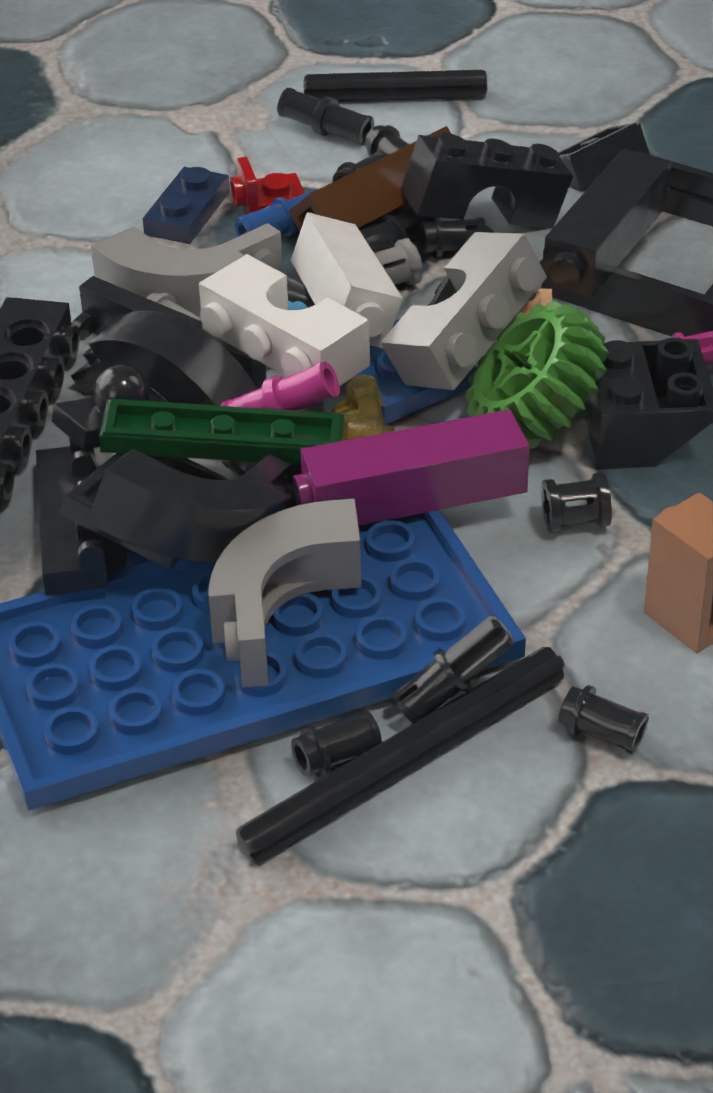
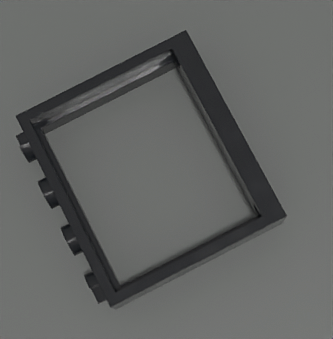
M671 161L667 207L663 212L713 227V173ZM542 259L539 263H540L541 267L543 268V259ZM617 267L593 298L544 284L541 286V289H552V298L671 337L674 333L678 332L687 337L713 331V284L705 294Z

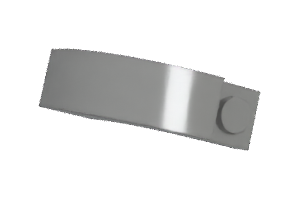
M269 223L221 245L205 249L185 250L167 247L155 242L135 226L91 245L95 277L145 298L152 293L160 294L167 292L175 297L177 305L200 317L201 311L199 282L244 255L248 254L283 273L281 232Z
M354 499L313 502L291 507L267 516L241 532L230 542L218 558L209 582L213 643L225 642L227 662L240 661L242 688L268 686L265 629L270 617L280 606L295 597L310 592L361 587L360 535Z

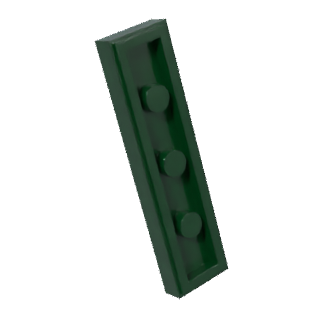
M107 399L99 435L100 452L127 454L134 448L148 456L257 463L268 454H271L290 465H301L300 449L343 441L344 414Z

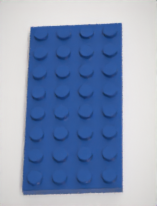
M440 510L358 526L361 551V587L306 593L289 600L273 613L265 629L268 686L242 688L240 661L227 662L225 642L213 643L209 607V582L216 563L179 559L169 570L153 561L107 573L109 588L45 595V591L0 603V741L26 808L30 811L392 698L391 693L400 688L408 680H411L435 659L434 651L441 648L446 652L487 617L495 616L510 631L514 642L509 650L487 668L525 657L526 638Z

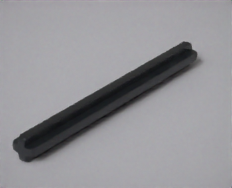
M542 647L472 688L467 693L455 698L244 823L236 830L238 848L251 863L257 864L563 680L564 660L560 655H556L551 647Z

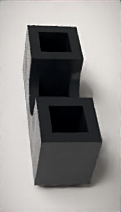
M442 133L439 137L418 135L401 190L417 216L464 220L471 200L482 190L495 187L491 199L508 224L553 228L574 175L562 161L560 154L554 148L544 144L535 143L531 147L510 145L503 140L489 138L485 142L465 140L460 136L450 133Z

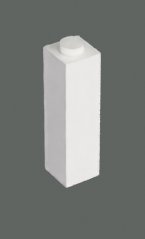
M307 212L291 262L313 302L317 304L328 297L369 319L370 345L383 348L380 342L392 329L403 297L355 224Z

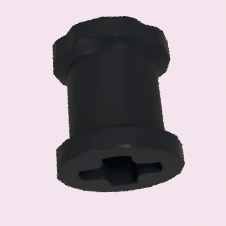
M594 473L591 480L563 484H556L553 479L542 481V510L544 521L550 534L559 533L561 527L567 525L596 522L599 527L610 526L612 503L608 481L604 473ZM568 501H587L586 505L570 507L565 505Z

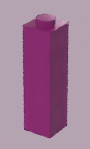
M509 409L300 449L302 474L293 476L294 495L297 506L329 500L354 499L358 526L527 493L530 446Z

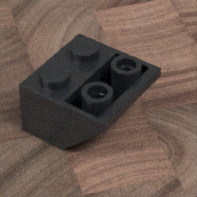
M667 338L659 341L638 342L613 340L604 343V347L609 351V354L602 364L607 371L604 376L595 382L599 391L589 396L584 403L586 409L584 415L597 470L655 467L713 423V387L698 339Z

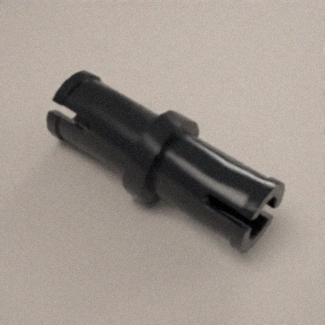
M287 87L278 100L277 113L280 117L312 127L313 132L322 136H327L331 133L364 146L367 134L374 128V118L372 116L363 115L341 107L337 100L327 96L318 99Z

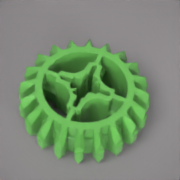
M554 300L546 304L545 307L539 303L536 304L528 315L520 312L517 314L515 322L502 331L486 353L479 359L477 370L469 375L467 381L471 387L467 390L464 397L469 403L467 413L472 417L510 409L530 448L534 449L543 438L552 441L559 428L562 426L570 427L572 417L578 411L586 410L584 403L588 397L599 391L595 382L606 373L607 370L602 363L609 354V351L604 347L605 337L599 332L598 326L580 309H574L568 303L561 305Z

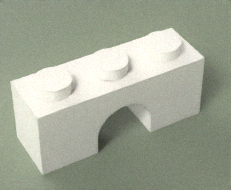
M248 254L199 282L200 317L203 329L286 377L314 367L319 362L326 361L332 366L338 378L339 386H341L370 366L369 319L328 297L306 309L288 310L287 275Z

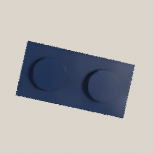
M184 166L142 218L144 234L191 244L230 193L229 175L211 172L203 167L190 168Z

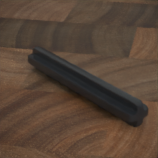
M484 70L307 74L303 80L304 94L318 99L327 96L338 102L483 98L487 94L488 86L487 74Z

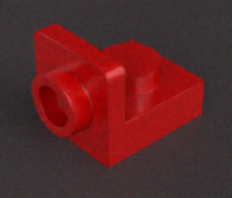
M247 156L237 158L238 176L230 177V188L234 206H242L245 214L267 208L276 198L282 197L285 200H289L305 194L296 173H271L264 178L256 179Z

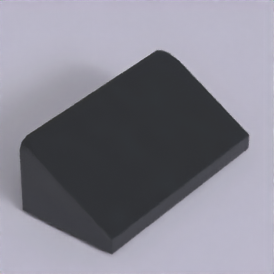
M630 123L608 127L559 151L560 158L574 175L570 187L578 191H586L622 149L650 154L641 124Z

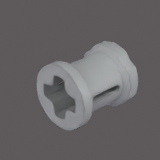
M408 238L397 240L392 248L374 253L383 268L392 266L384 270L394 285L403 282L408 286L415 285L422 280L421 258L416 246Z

